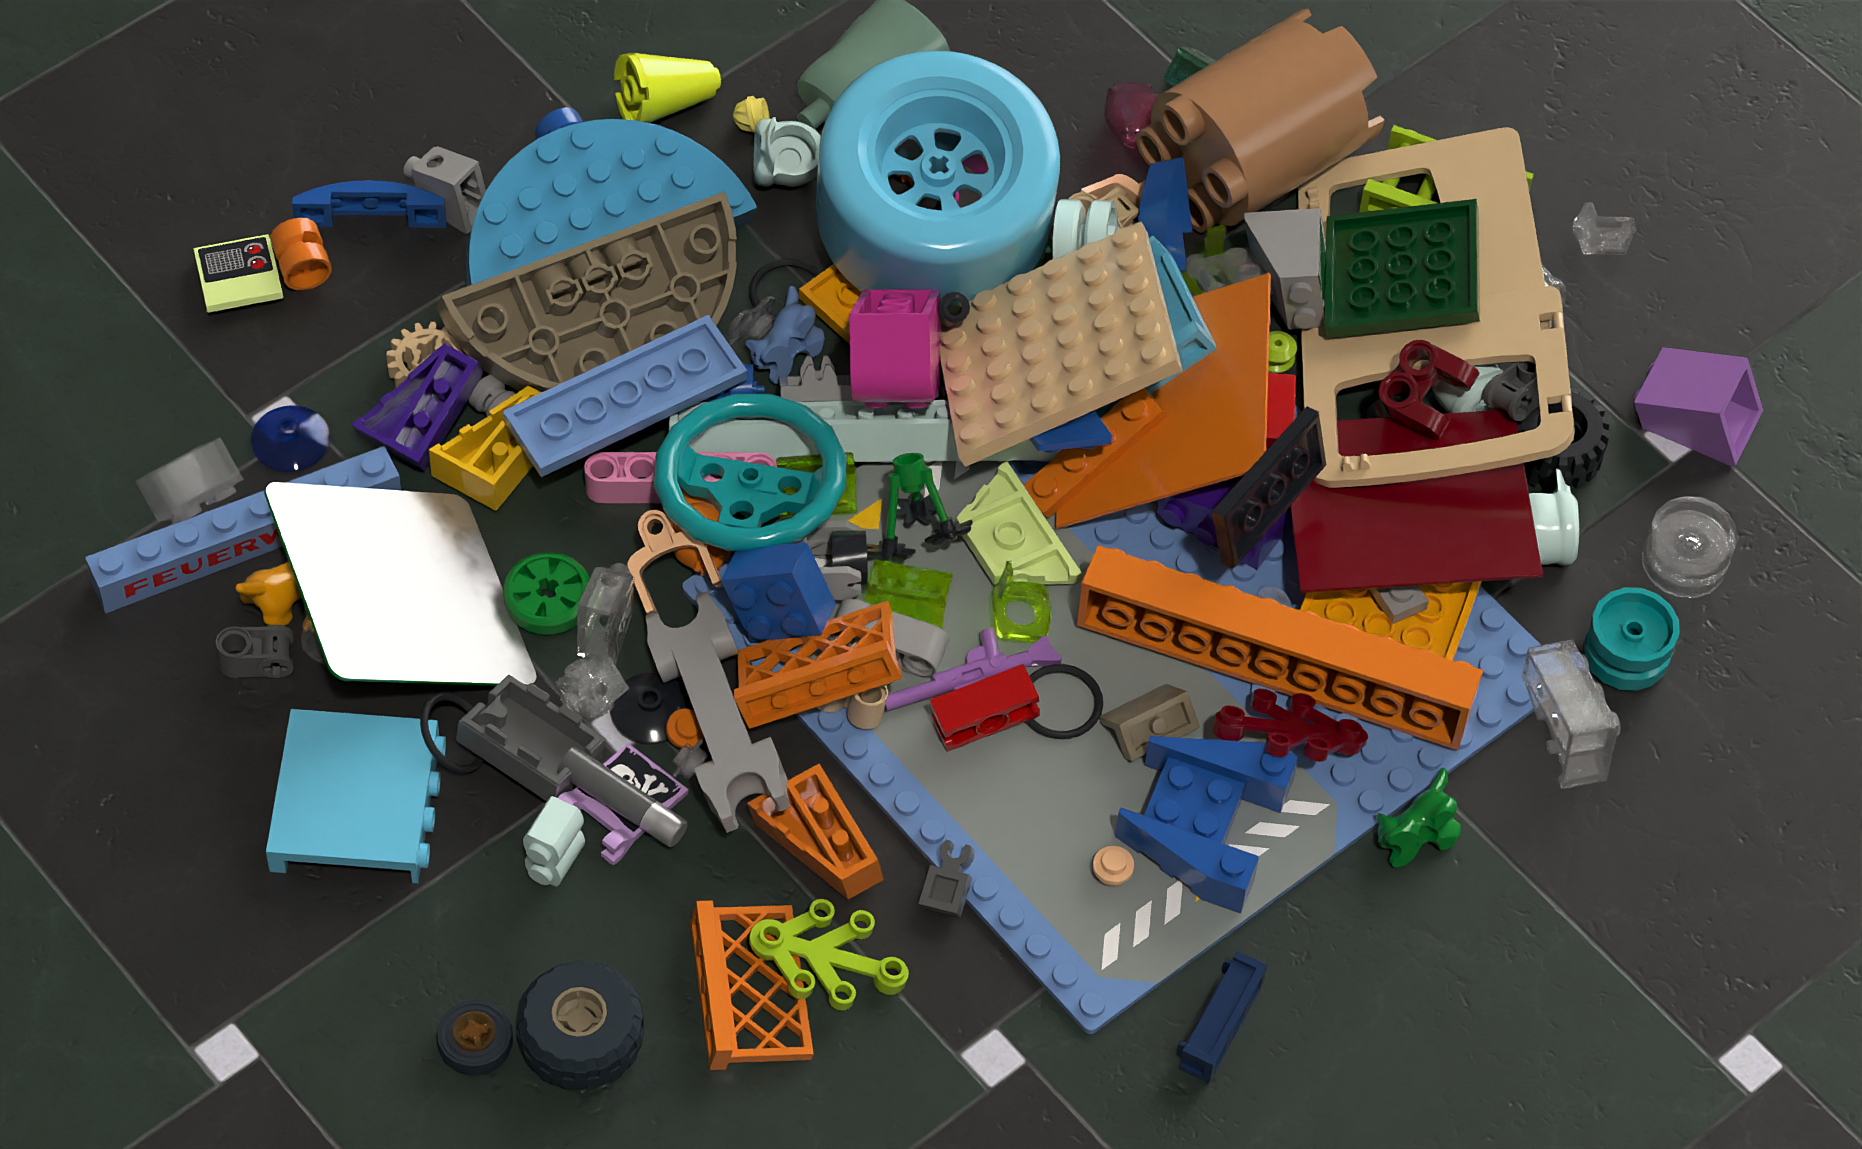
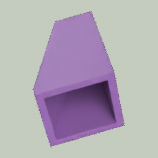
M1662 347L1655 362L1650 364L1648 376L1641 389L1636 391L1633 400V407L1638 414L1642 429L1732 466H1736L1763 412L1748 358Z

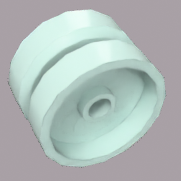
M1059 200L1054 219L1053 259L1061 258L1079 250L1085 244L1099 241L1118 231V214L1114 200H1094L1088 208L1087 216L1080 200Z

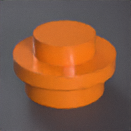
M677 710L667 720L666 734L670 742L676 747L692 749L704 740V735L694 710Z

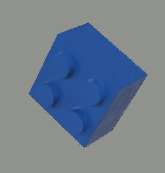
M807 542L735 551L721 579L750 642L822 635L836 605Z

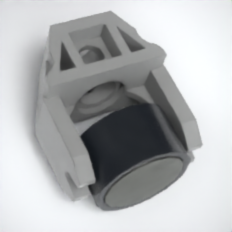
M825 521L802 540L793 542H807L813 555L832 554V567L819 568L834 600L853 598L861 594V589L868 588L866 530H859V526L848 521Z

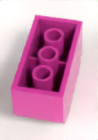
M863 289L849 314L850 372L853 402H864V406L868 408L887 407L888 402H904V407L922 408L927 406V402H934L941 378L940 289Z

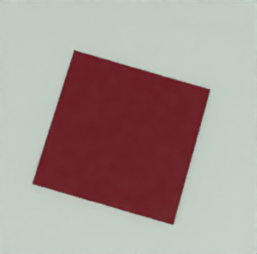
M1505 410L1443 414L1449 420V425L1439 440L1427 437L1393 420L1391 417L1337 421L1339 454L1344 457L1360 456L1361 454L1372 456L1403 453L1517 434L1518 428L1517 422L1510 418ZM1524 463L1446 477L1369 486L1328 488L1317 484L1313 480L1291 504L1301 593L1543 577Z

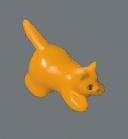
M289 561L271 569L255 571L246 578L245 582L239 583L235 587L236 591L240 593V599L244 604H255L261 609L263 621L269 626L288 625L293 618L292 606L294 602L302 598Z

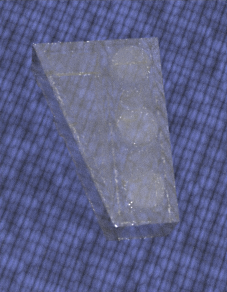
M1573 640L1528 648L1522 676L1537 720L1545 719L1552 737V740L1546 742L1549 754H1558L1563 769L1562 775L1558 777L1561 789L1606 781L1616 737L1620 734L1621 727L1617 714L1611 712L1605 701L1601 684L1594 681L1589 671L1586 656L1579 653Z

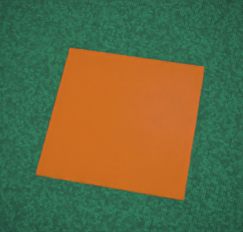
M1270 273L1193 296L1217 349L1150 394L1167 416L1057 510V529L1245 475L1266 452Z

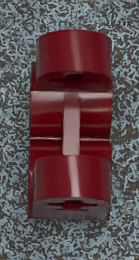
M1413 340L1402 348L1399 355V364L1394 372L1386 376L1381 382L1379 396L1388 416L1393 420L1427 437L1439 440L1449 425V420L1439 411L1423 403L1425 395L1440 380L1460 390L1470 391L1480 373L1467 361L1431 344L1429 341ZM1420 360L1430 361L1429 365L1424 369H1413L1414 364ZM1400 392L1410 393L1409 397L1402 402L1392 401L1395 395Z

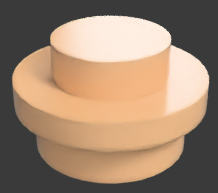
M1107 846L1096 853L1093 860V871L1103 884L1119 886L1131 878L1134 871V859L1122 847Z

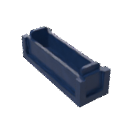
M1239 951L1236 952L1232 961L1229 959L1224 960L1221 971L1225 975L1188 1043L1179 1042L1176 1055L1182 1058L1179 1070L1210 1084L1263 986L1267 970L1266 964Z

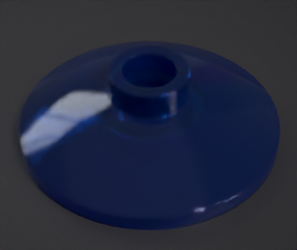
M296 405L282 406L267 412L257 421L251 434L252 449L257 459L268 468L281 472H296L313 466L324 456L330 441L329 429L325 420L315 411ZM293 430L292 433H285L286 431Z

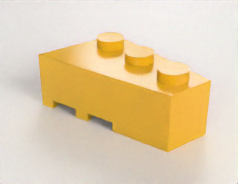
M530 386L525 387L491 409L489 416L471 427L468 424L461 428L459 435L442 446L438 443L430 448L431 475L497 511L533 467L526 453L504 422L503 411L541 392Z

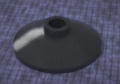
M644 673L627 679L615 690L610 702V716L616 730L628 740L645 745H655L669 741L666 734V723L669 717L677 710L691 709L689 696L683 686L674 679L663 683L658 673ZM655 700L656 702L654 704H646L643 701Z

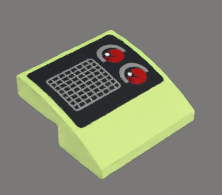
M269 234L193 248L207 313L283 298Z

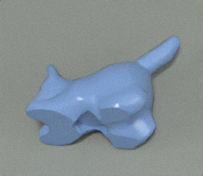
M789 286L785 306L777 314L769 333L763 339L746 340L745 343L750 349V356L754 361V366L760 370L770 369L769 379L773 384H779V376H788L790 374L794 358L797 354L806 353L811 355V357L817 356L822 351L825 341L823 330L814 325L816 318L814 308L810 305L802 306L798 304L799 294L795 286Z

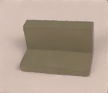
M1169 684L1162 685L1100 716L1102 725L1115 730L1124 758L1130 761L1146 754L1150 736L1180 738L1200 728L1188 691Z

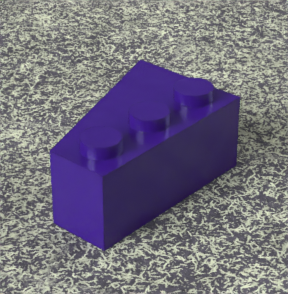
M444 343L408 374V378L391 393L385 394L373 409L362 418L359 417L351 426L357 435L379 447L385 446L389 453L425 472L430 464L429 449L438 443L442 444L484 371L478 361Z
M1225 480L1159 499L1157 514L1168 524L1176 527L1179 526L1195 535L1202 543L1218 548L1212 511L1233 489L1236 483ZM1286 511L1241 560L1240 564H1247L1255 570L1259 569L1282 537Z

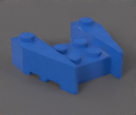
M1150 736L1145 766L1162 771L1144 816L1120 807L1115 837L1138 854L1142 851L1161 865L1160 870L1171 878L1176 876L1191 887L1190 891L1201 900L1241 914L1255 879L1259 856L1226 845L1225 841L1242 800L1281 813L1294 781L1299 756L1288 753L1286 757L1272 756L1265 751V744L1260 742Z

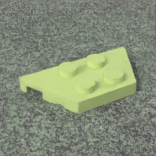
M1007 461L1002 463L998 467L997 475L988 485L984 484L976 493L975 500L971 504L966 505L956 517V521H959L960 524L968 520L973 521L971 531L968 534L962 535L975 557L994 585L1077 584L1081 582L1082 572Z

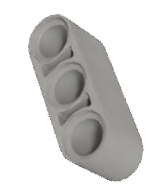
M845 599L842 601L835 618L873 605L857 599ZM892 611L896 659L901 670L921 677H931L937 671L950 641L949 636L944 630L935 625ZM880 619L869 622L865 628L871 629ZM842 632L831 634L828 640L833 642ZM855 636L846 646L851 647L854 642H859L862 638Z

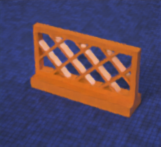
M885 601L830 619L822 635L767 640L738 650L739 688L734 689V700L749 729L902 679L901 668L896 659L893 614L889 602ZM880 619L871 629L865 628L869 622ZM842 632L833 642L826 640L831 634ZM855 636L862 638L853 648L846 646ZM804 644L796 654L789 653L793 647ZM817 649L824 650L815 660L809 659ZM766 656L758 666L750 665V661ZM779 661L786 662L777 673L770 671Z
M713 900L696 901L690 919V928L709 1070H726L728 1063L812 1059L814 1053L806 998L798 999L792 996L788 990L789 983L784 976L781 977L765 964L766 960L758 959L741 946L750 936L753 926L759 921L783 919V923L793 919L792 905L714 907ZM735 920L746 930L735 941L722 931L721 921ZM764 935L767 940L776 941L771 935ZM724 945L728 947L726 952L724 951ZM733 953L751 965V968L741 978L726 966V961ZM791 954L798 968L801 970L800 957ZM756 971H759L775 984L764 996L746 983ZM803 980L795 981L798 987L804 988ZM729 982L734 985L731 989L729 988ZM780 988L795 1001V1006L788 1014L770 1001ZM739 990L757 1003L747 1015H744L731 1003V998ZM762 1008L780 1021L770 1033H767L752 1021V1018ZM795 1015H797V1021L793 1019ZM734 1020L738 1022V1025L736 1027L734 1025ZM787 1026L800 1036L801 1047H785L775 1037ZM744 1027L762 1041L756 1049H738L736 1036Z

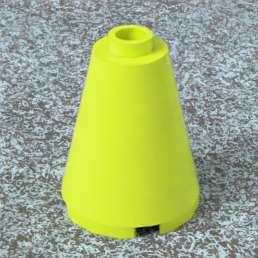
M627 53L619 55L615 64L614 81L621 80L622 91L615 93L620 114L624 120L651 123L713 98L721 86L720 73L709 61Z

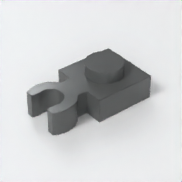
M946 839L940 848V855L943 860L942 867L930 865L918 904L923 909L961 918L972 882V877L969 874L963 873V869L969 867L973 862L974 849L970 845L965 844L963 854L958 858H952L951 854L954 844Z

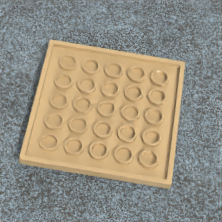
M1142 222L1130 227H1123L1108 237L1085 244L1079 250L1061 258L1052 259L1045 265L1028 273L1016 275L1010 281L999 285L993 290H984L978 293L969 302V314L961 322L951 323L941 316L940 359L958 456L965 467L1183 371L1148 232ZM948 306L947 311L951 313L957 312L960 306Z

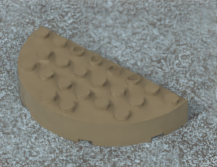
M724 191L441 296L436 309L457 344L469 357L478 361L483 370L518 391L530 386L542 393L704 316L709 315L715 325L719 323L733 289L737 268L736 228L728 198Z

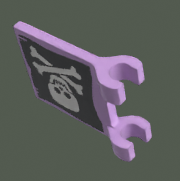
M629 743L603 764L670 810L688 794V789ZM579 787L572 791L564 792L558 797V799L577 807L580 811L583 809L611 831L602 840V844L607 848L601 852V857L613 866L624 857L631 845L646 832Z

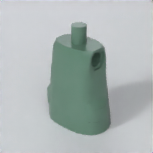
M876 0L845 30L837 42L801 75L797 82L798 94L807 107L797 115L798 121L816 129L826 121L834 103L842 92L861 74L877 64L904 54L921 51H950L946 39L923 13L905 0Z

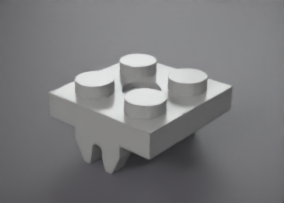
M806 355L800 367V376H779V393L782 398L794 402L853 401L851 375H836L835 367L828 355H823L819 370L814 369L811 355Z

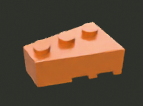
M820 764L788 780L787 790L790 808L779 812L772 798L766 794H762L747 803L755 825L846 899L849 900L884 880L876 855Z

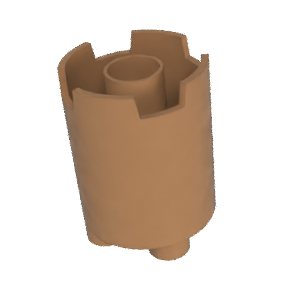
M1309 9L1299 10L1160 94L1155 99L1151 110V124L1136 134V143L1142 157L1149 165L1175 158H1184L1193 229L1198 232H1204L1217 223L1226 226H1234L1244 221V213L1260 211L1375 139L1381 133L1385 120L1378 116L1368 121L1367 107L1362 93L1377 78V75L1361 46L1343 26L1322 34L1313 26L1303 22L1311 16Z

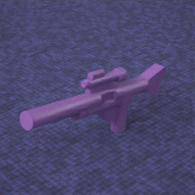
M983 629L980 631L982 646L968 652L966 664L932 674L931 681L888 694L885 711L959 689L1021 664H1024L1025 668L1029 666L1061 664L1062 657L1053 649L1047 636H1042L1028 650L1006 657L1003 652H999L995 629Z

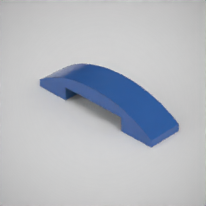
M372 180L340 182L314 188L292 198L294 218H308L314 221L317 227H333L334 215L407 216L409 228L447 227L445 199L424 189L401 183Z

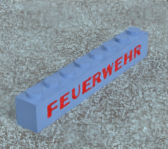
M385 446L286 482L401 491L400 476ZM264 491L89 555L85 559L92 586L106 614L283 547Z

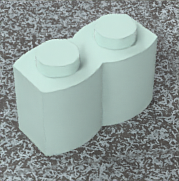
M554 796L548 799L524 836L523 845L527 854L525 866L529 876L539 884H551L557 887L585 845V838L580 830L584 823L581 811L577 807Z

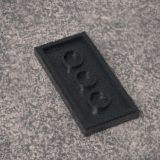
M1307 406L1212 511L1221 564L1231 569L1236 567L1327 465L1319 411Z

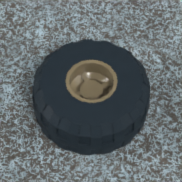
M573 961L550 967L549 970L541 975L539 974L531 982L519 1001L516 1031L520 1050L525 1057L526 1063L532 1071L534 1070L541 1076V1079L550 1084L561 1086L564 1089L589 1090L615 1081L635 1062L637 1054L642 1047L644 1037V1014L636 989L632 987L628 979L620 972L618 973L609 968V966L598 962Z

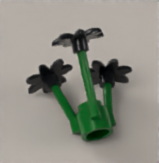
M905 453L893 459L894 472L888 474L890 492L886 535L882 537V541H879V545L867 544V555L872 557L882 556L884 560H889L892 556L900 560H906L908 556L915 554V549L905 548L906 545L904 543H898V537L895 536L896 518L906 517L905 523L910 526L916 522L918 516L923 522L930 523L932 521L931 514L937 513L940 519L937 522L939 529L934 530V535L924 539L926 543H932L933 546H939L947 539L948 541H955L957 535H965L971 531L972 520L960 524L959 521L954 522L952 517L947 516L933 481L932 469L925 467L922 454ZM924 484L929 492V495L925 498L919 492L924 489ZM900 487L902 492L911 493L908 499H898Z

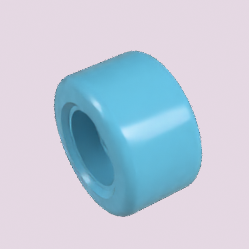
M921 51L904 54L877 64L861 74L842 92L834 103L825 121L819 144L816 217L821 239L834 265L861 292L863 289H940L941 299L947 293L959 292L969 302L984 290H993L999 285L1010 281L1016 275L1032 271L1038 263L1050 235L1060 175L1059 143L1049 114L1032 90L1009 71L992 62L964 53ZM963 165L974 171L976 174L966 173L963 168ZM892 174L909 175L912 178L914 187L898 195L892 191L888 177ZM961 188H967L978 193L981 198L973 204L960 208L953 195ZM924 197L934 198L940 201L941 210L926 209L917 205ZM952 300L948 303L947 307L951 305L960 306L961 303L957 300Z

